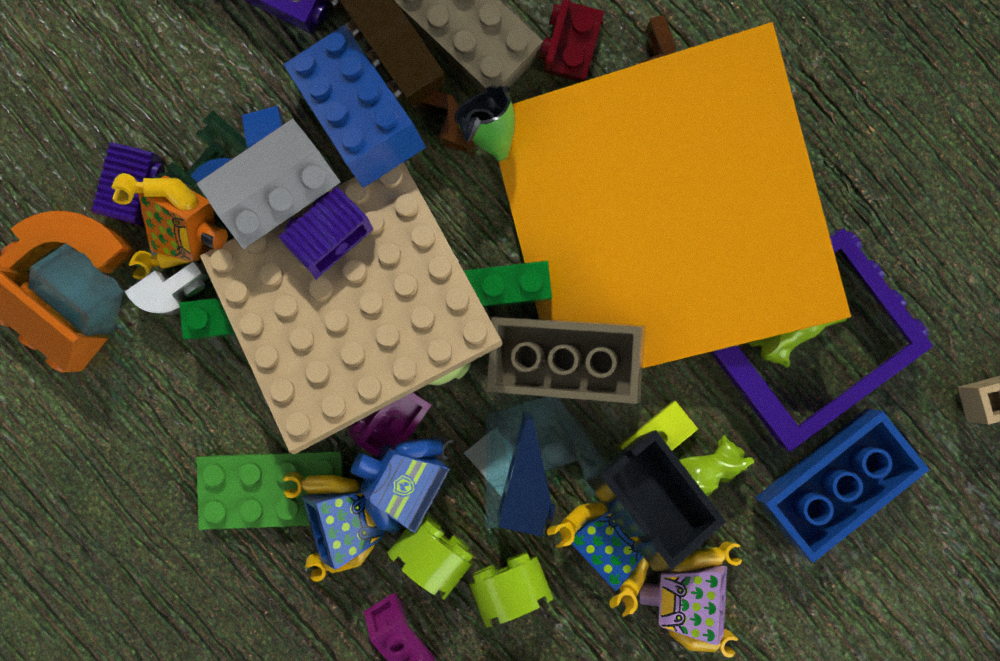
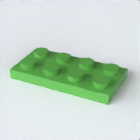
M343 451L298 452L294 455L289 452L196 457L199 530L310 526L302 496L307 495L306 491H301L295 498H287L284 495V491L286 489H297L298 485L292 480H282L289 472H298L304 479L309 475H336L344 477Z

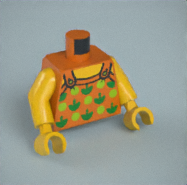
M126 173L119 174L114 179L111 186L112 189H115L112 197L114 202L121 205L129 204L134 194L138 193L150 251L157 253L156 256H152L149 252L138 251L132 256L128 265H141L135 269L132 275L135 279L142 280L148 276L152 267L160 266L161 269L199 261L201 260L200 255L212 249H222L225 242H227L228 233L225 229L216 226L213 207L207 198L191 190L180 179L164 175L161 178H143V182H137L133 176Z

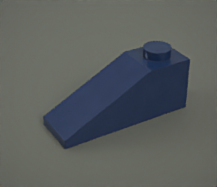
M523 412L497 513L498 527L542 537L545 525L550 526L552 524L555 504L551 503L534 420L531 413Z

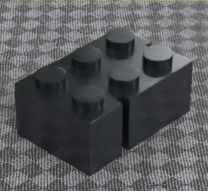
M656 430L637 437L616 455L617 458L608 461L586 480L627 536L639 538L634 545L654 571H672L726 522Z

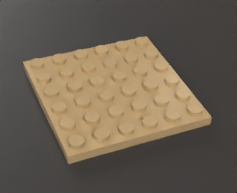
M404 162L364 188L356 177L336 186L368 217L373 230L317 280L288 251L278 238L280 233H284L283 230L286 224L295 217H302L304 213L313 207L314 201L245 249H242L237 240L233 238L225 242L222 249H212L200 255L286 446L293 455L503 345L501 338Z

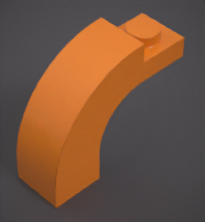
M49 211L28 217L11 228L19 241L12 242L0 252V267L28 271L52 250L71 246L85 258L95 271L111 274L137 250L119 231L102 221L74 212Z

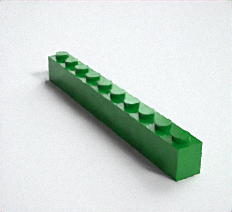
M548 261L463 270L484 308L552 300ZM219 298L179 302L183 339L201 340L236 336Z

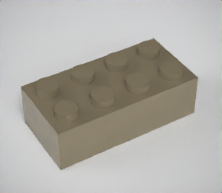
M395 0L418 35L480 94L487 92L486 87L492 85L510 87L541 54L543 41L500 0Z
M491 317V322L503 345L489 352L487 392L637 404L640 401L645 326L517 317Z

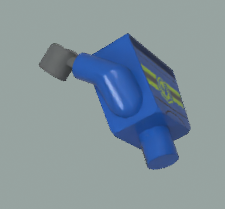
M435 433L431 438L400 441L396 446L385 444L376 459L362 452L356 456L351 466V473L365 479L360 491L366 498L365 508L378 529L392 533L397 539L402 535L400 530L403 527L416 533L450 470L436 456L447 460L449 455L444 453V449L448 444H453L454 440L440 433Z

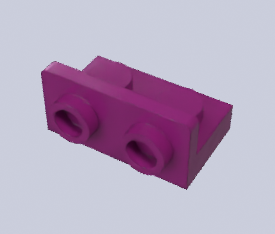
M413 392L350 425L348 433L358 446L378 457L385 444L396 446L400 441L408 440L432 405L426 399Z

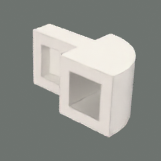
M193 261L172 277H169L167 273L153 271L126 290L125 293L142 310L151 313L175 315L180 314L179 302H187L184 296L191 297L205 288L204 282L210 277L204 264Z

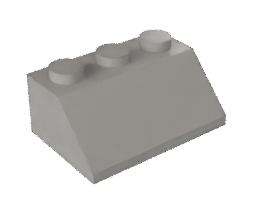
M291 119L196 184L242 249H245L341 182L319 150L295 120Z

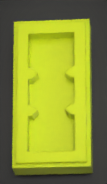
M672 401L623 441L619 447L623 450L640 435L656 430L669 448L674 450L696 432L698 428L676 401Z

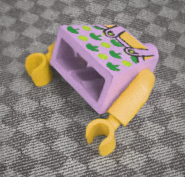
M726 541L719 548L695 550L672 571H664L661 575L660 585L643 583L640 589V604L659 607V626L667 629L669 635L689 651L716 652L719 649L728 658L735 655V651L731 647L725 646L727 641H738V638L730 630L724 629L727 566L721 564L723 562L735 566L741 564L742 559L729 558V551L734 547H740L737 543Z

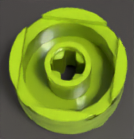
M426 513L416 533L406 528L388 551V556L393 562L399 556L405 562L401 570L409 578L434 596L439 591L441 599L445 600L472 566L473 562L471 559L473 555L469 552L470 547L457 536L453 535L448 539L440 529L442 525Z
M523 551L507 558L508 566L495 570L494 565H490L473 573L474 581L469 583V587L485 627H492V618L497 617L499 623L502 624L540 608L538 599L544 596L548 603L554 599L537 556L529 557L527 551Z

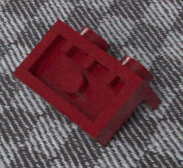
M562 0L561 4L554 3L549 25L555 26L552 39L545 37L539 58L545 60L544 73L577 82L586 80L604 11L570 2V0Z

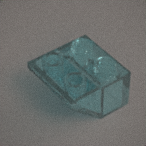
M65 243L30 267L28 288L85 336L108 334L115 330L123 290L115 279L105 276L93 266L85 254L75 251Z

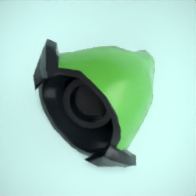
M492 85L486 87L487 92L475 95L460 105L454 119L466 143L472 142L491 154L496 161H503L510 152L514 138L515 112L510 98L511 87Z

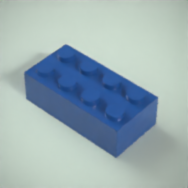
M345 25L283 64L343 160L363 188L426 148L413 122Z
M865 409L754 498L801 556L814 563L930 469L883 411Z

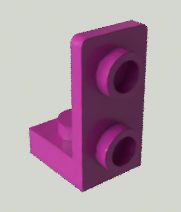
M395 593L364 611L370 641L387 661H436L433 654L408 626L402 601Z

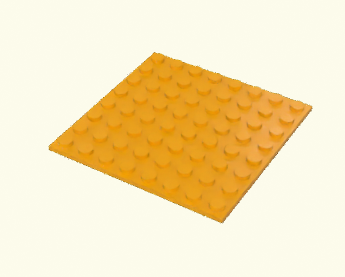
M773 22L513 104L515 133L512 146L507 158L498 162L524 262L548 261L552 300L535 302L539 319L645 326L643 368L851 317Z

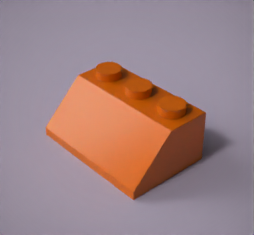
M0 267V325L14 329L19 334L18 340L28 348L38 349L47 357L46 363L56 371L61 373L81 372L109 338L27 271Z

